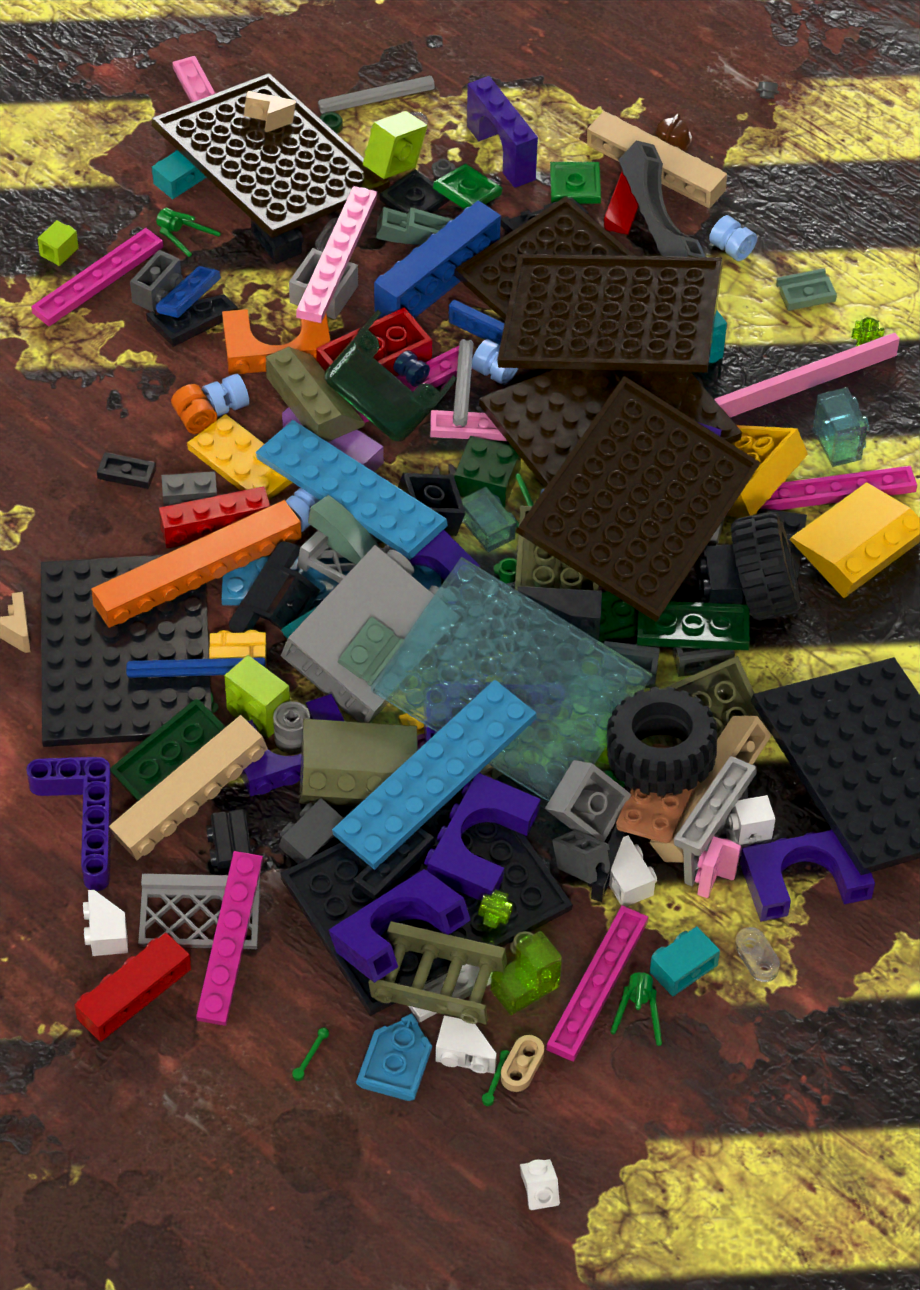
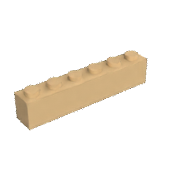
M603 111L587 128V146L618 162V159L636 140L653 144L663 163L662 184L709 209L726 191L727 173L682 151L678 147L662 141L656 136H652L637 126L621 120L617 116Z
M241 715L238 716L109 826L115 838L136 860L149 854L160 840L170 836L186 818L194 816L200 806L207 800L215 798L221 789L230 781L236 780L247 766L262 758L264 752L268 749L263 736Z
M732 716L717 739L715 766L702 783H697L671 842L662 843L652 839L649 842L664 862L684 863L683 849L674 845V837L729 757L733 756L753 765L772 735L758 716Z

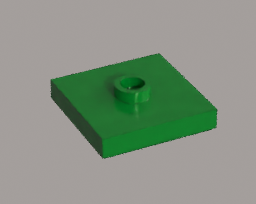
M550 162L551 203L558 202L567 196L568 198L572 197L579 204H601L600 163Z
M463 164L437 179L433 184V189L463 209L472 206L478 200L483 204H487L499 197L503 189L467 164Z

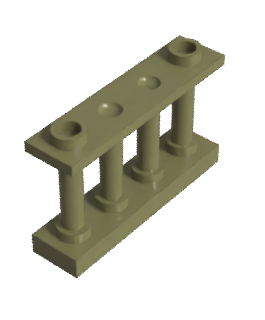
M391 921L387 933L389 943L394 947L393 952L398 968L384 976L383 980H378L375 983L369 980L371 997L383 1003L394 1002L461 1018L470 1024H476L477 1022L487 1024L486 1005L481 1004L491 972L498 971L504 973L507 964L505 948ZM408 951L422 954L411 987L395 983L405 952ZM437 957L451 961L440 994L423 990L433 960ZM466 964L480 968L469 1001L452 997L462 966Z

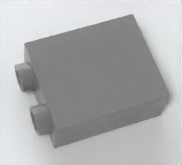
M376 545L371 548L288 637L280 655L324 694H332L336 704L353 719L361 723H371L450 636L460 619L454 613L456 603L447 592L437 586H431L429 589H426L411 576L414 573V568L405 556L395 550H389L387 553H384ZM372 616L394 632L395 636L405 641L374 683L369 686L368 682L358 678L337 661Z

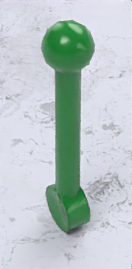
M322 1027L318 1030V1037L299 1068L293 1070L292 1075L295 1081L304 1079V1070L323 1039L329 1036L327 1028Z
M502 1050L499 1054L501 1060L488 1093L482 1096V1103L485 1106H491L494 1103L493 1094L501 1076L502 1066L510 1053L508 1050Z

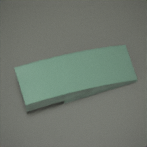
M383 207L377 220L376 238L396 243L422 245L432 234H436L453 219L415 208H410L408 214Z
M327 495L310 508L308 523L328 537L327 545L353 564L357 565L374 545L380 548L370 533L354 516L330 495Z

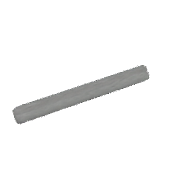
M429 75L320 99L318 101V108L320 113L324 114L430 91L434 89V80Z
M462 339L459 344L453 424L455 426L461 425L464 427L468 419L474 344L472 340L466 341Z

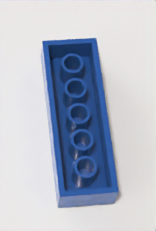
M478 200L472 206L465 208L454 220H450L436 234H432L421 246L414 248L407 257L396 262L393 268L384 275H380L374 282L375 318L380 319L404 307L413 318H416L461 281L454 276V269L500 239L501 215Z

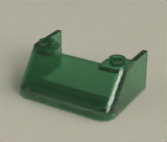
M377 310L361 326L326 369L325 380L331 388L394 441H403L433 410L457 378L453 375L438 390L430 384L423 383L414 391H411L373 358L379 350V342L376 336L368 329L381 314Z

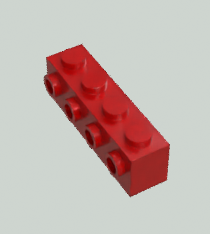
M262 486L160 507V526L166 548L189 544L270 507L265 487Z
M164 933L159 938L152 939L138 955L128 958L123 966L114 974L105 976L100 985L91 992H86L80 996L75 1004L77 1020L102 1042L191 970L190 954L167 933Z

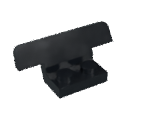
M285 541L277 545L229 622V628L234 633H245L248 630H252L260 617L269 620L281 630L308 612L321 590L299 572L290 569L299 556L300 547L298 545Z

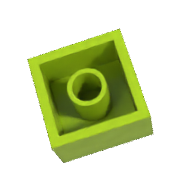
M407 111L374 122L370 130L371 135L368 146L365 149L363 165L383 179L415 168L428 125Z
M247 655L224 675L227 709L236 718L241 715L247 721L253 720L257 731L268 739L274 734V711L282 703L290 701L289 685Z

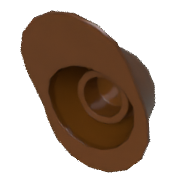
M676 114L674 118L662 119L652 135L674 147L680 148L684 152H687L692 141V135L689 132L688 126L681 120L679 114Z

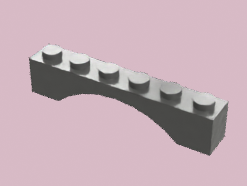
M636 140L618 160L623 169V174L629 182L631 192L639 204L640 212L644 215L648 229L654 237L658 251L664 257H706L699 241L682 233L673 224L667 213L662 195L661 175L663 163L655 146Z

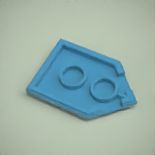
M413 1013L401 1018V1021L388 1027L383 1026L374 1031L356 1084L362 1089L407 1101L415 1100L432 1051V1045L418 1026Z

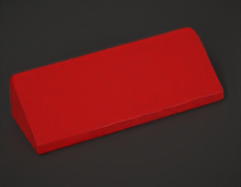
M623 171L605 214L604 229L628 235L639 204L631 192V187Z

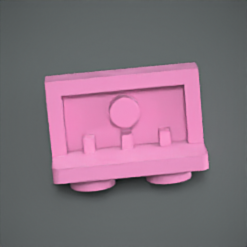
M713 837L708 851L704 850L698 861L697 867L699 869L695 878V882L699 883L697 895L709 898L717 876L729 880L735 879L741 851L739 844L729 839Z

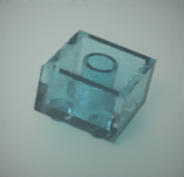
M848 387L818 394L812 429L831 466L835 467L862 460L863 449L866 448L865 438L867 431H869V422L866 416H862L856 397H852Z

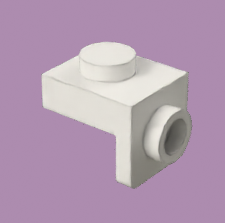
M538 1159L530 1163L520 1164L521 1177L527 1191L529 1209L535 1210L558 1206L560 1204L558 1179L551 1160Z

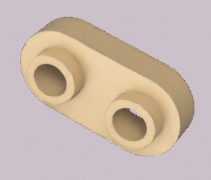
M525 1035L515 1042L501 1069V1082L506 1089L519 1092L525 1090L530 1085L544 1057V1044L538 1037ZM531 1052L534 1055L528 1057L525 1056L524 1053ZM518 1076L521 1079L516 1081L512 1080L511 1077Z

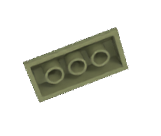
M287 347L266 356L267 379L306 429L329 442L365 426V422L313 355Z

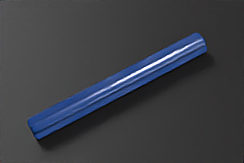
M244 658L129 661L126 664V674L129 678L225 675ZM253 658L266 668L265 658Z

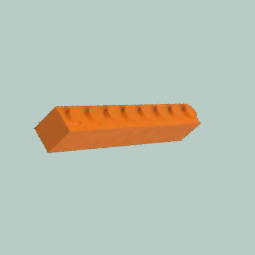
M285 500L278 502L91 588L93 605L109 628L122 624L129 618L142 612H148L157 605L171 601L190 590H195L215 578H221L226 573L239 567H244L258 558L270 555L281 542L285 541L294 544L297 540L301 539V521Z

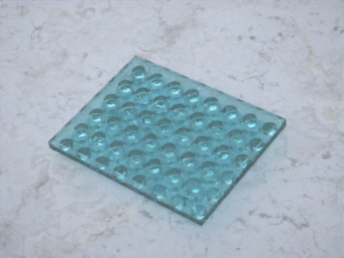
M461 557L407 634L399 649L371 686V691L438 732L492 681H498L534 710L537 719L502 750L489 765L549 802L573 760L593 763L595 765L607 746V724L612 716V711L618 704L621 705V701L629 695L633 697L635 692L644 690L653 674Z

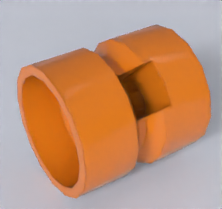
M188 384L183 386L172 396L171 405L189 433L199 434L217 420L216 411L199 385Z

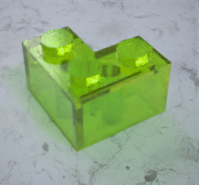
M542 931L534 935H527L516 945V960L506 965L504 973L493 972L490 990L507 1012L513 1015L560 987L562 956Z

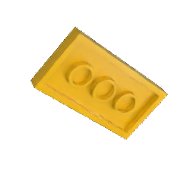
M226 414L187 442L190 452L240 491L264 486L270 501L293 483L257 459L256 451L264 443Z

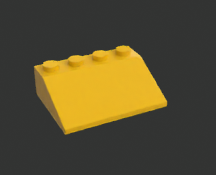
M736 425L742 431L741 440L731 444L761 463L728 512V516L747 517L755 515L808 455L798 428Z
M866 482L793 535L790 541L835 590L845 598L920 542V518L910 507Z

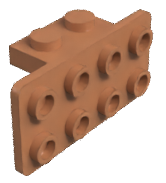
M653 744L651 746L656 748H669V746L661 744ZM631 788L630 794L632 795L623 806L616 821V828L623 832L662 843L671 842L695 788L689 791L684 789L683 793L677 795L666 793V796H657V793L651 792L647 795L641 793L638 788L635 790Z

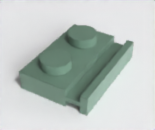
M825 268L778 277L776 280V286L780 289V295L788 311L835 302L837 298V293L830 278L826 276Z
M371 616L337 662L358 678L368 682L367 684L371 686L405 640L399 639L394 635V632Z

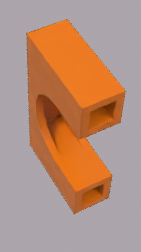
M248 309L222 311L229 375L266 372V356L287 347L311 354L316 359V348L330 342L326 314L322 323L300 319L301 332L293 341L283 345H268L258 341L251 333Z

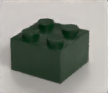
M470 436L454 476L460 497L505 508L516 481V474H519L521 469V458L511 445Z

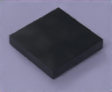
M416 169L380 193V200L393 210L408 214L410 208L433 213L450 201V199L433 189L434 183Z

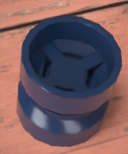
M408 350L396 359L393 370L399 376H405L406 381L416 387L426 380L430 367L424 361H418V357Z

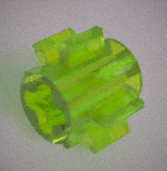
M866 317L861 321L855 322L851 338L857 339L856 346L883 337L885 329L879 328L878 320Z
M495 889L492 896L484 895L478 911V915L484 917V925L496 929L500 923H508L514 905L507 900L509 894Z

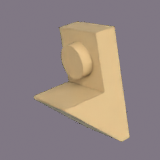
M248 91L244 116L265 120V132H269L293 123L296 100Z
M23 592L12 593L13 604L8 605L9 616L0 617V638L24 653L30 652Z

